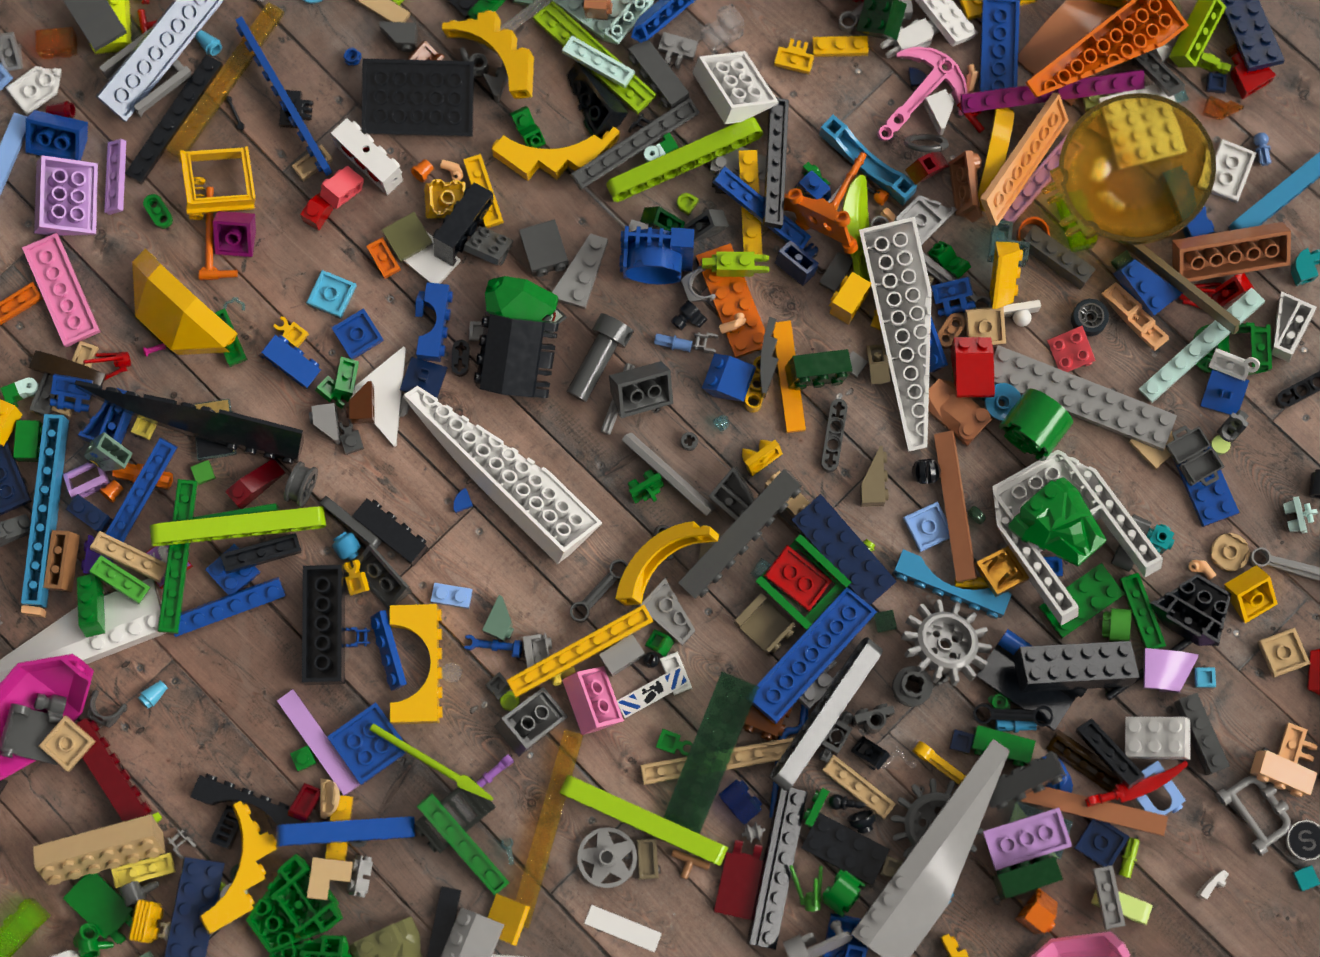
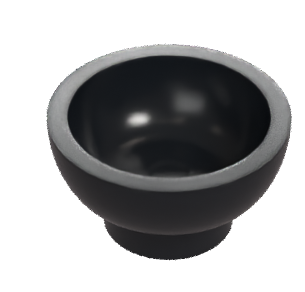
M863 810L850 815L847 820L853 828L857 829L858 833H867L873 830L872 825L875 822L876 813L874 810Z

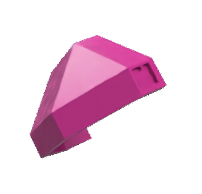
M74 654L17 663L0 683V739L11 704L23 705L31 708V710L47 713L46 709H34L38 693L45 694L46 697L54 694L67 697L62 717L68 716L75 722L83 713L94 670ZM0 755V781L36 760L15 755L12 758Z

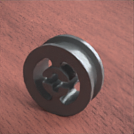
M298 462L287 481L284 500L287 502L295 501L299 507H303L315 487L318 468H308L304 462Z

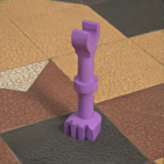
M509 754L506 755L488 773H483V777L476 783L481 788L487 783L490 784L497 774L514 762Z

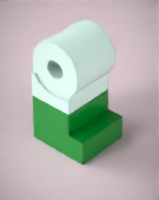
M670 132L663 135L661 143L656 146H648L645 149L644 159L646 163L679 148Z
M25 378L0 389L5 401L18 407V401L35 396L39 384L33 378Z

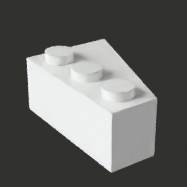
M1281 291L1278 299L1272 345L1273 356L1288 363L1290 362L1314 316L1316 306Z

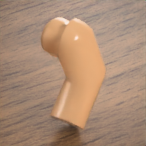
M447 160L441 161L440 168L450 171L453 180H462L463 172L459 164Z

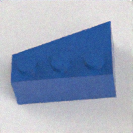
M1136 259L1127 262L1113 273L1122 287L1142 304V309L1151 317L1155 316L1183 294Z
M117 388L118 390L122 391L123 394L127 392L125 390ZM104 402L101 406L102 408L89 420L88 425L83 431L79 432L78 436L84 441L91 442L94 438L105 432L122 445L133 415Z

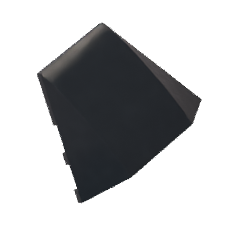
M1196 574L1180 584L1175 590L1165 593L1162 598L1152 601L1150 606L1164 626L1197 646H1219L1231 593L1201 575Z

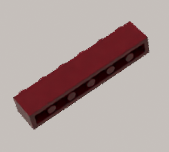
M84 718L78 722L77 725L96 741L82 758L122 821L125 822L150 815L152 811L150 805L146 801L143 802L140 798L141 791L136 785L133 786L129 780L131 778L130 774L119 765L121 760L115 752L112 753L108 748L110 743L105 736L101 737L98 730H100V727L95 720L91 721L88 718Z

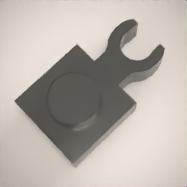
M349 419V426L347 428L343 427L342 422H340V428L345 432V434L340 435V439L346 455L364 449L359 431H352L353 424Z

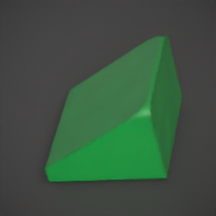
M654 629L645 646L665 657L675 641L670 636Z

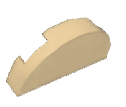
M320 779V818L325 819L336 811L340 800V792L338 786L332 780Z

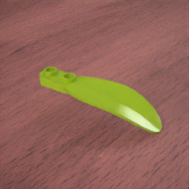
M858 175L847 189L842 211L849 213L850 223L847 225L849 235L856 239L858 244V250L850 254L853 259L854 273L871 282L859 232L860 229L870 227L867 181L865 175Z

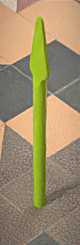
M372 724L370 727L371 732L457 782L459 788L493 801L494 798L468 776L457 774L379 726Z

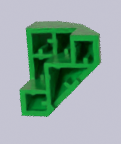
M508 276L488 280L485 290L486 311L517 319L537 321L542 320L546 315L551 316L556 311L559 299L557 295L527 279Z

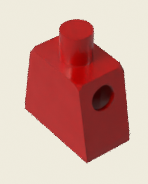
M1240 53L1235 54L1231 58L1236 66L1230 72V76L1242 100L1271 83L1276 76L1269 67L1247 72Z

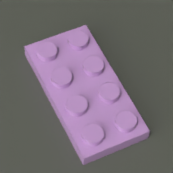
M1059 807L983 831L995 870L1072 847Z

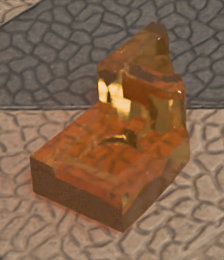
M1209 96L1203 115L1222 120L1244 109V106L1231 100L1225 102Z

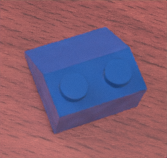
M714 354L702 389L716 398L744 402L756 366L729 355Z

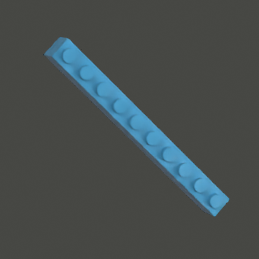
M44 414L21 604L47 608L49 589L43 588L51 532L57 529L69 420L64 415Z

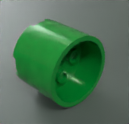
M1029 388L1026 389L999 424V429L1005 431L1004 437L1024 454H1034L1037 460L1045 461L1074 422L1067 410L1057 401L1041 391Z

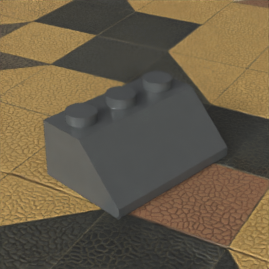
M662 361L609 375L611 395L620 418L673 404L671 370Z

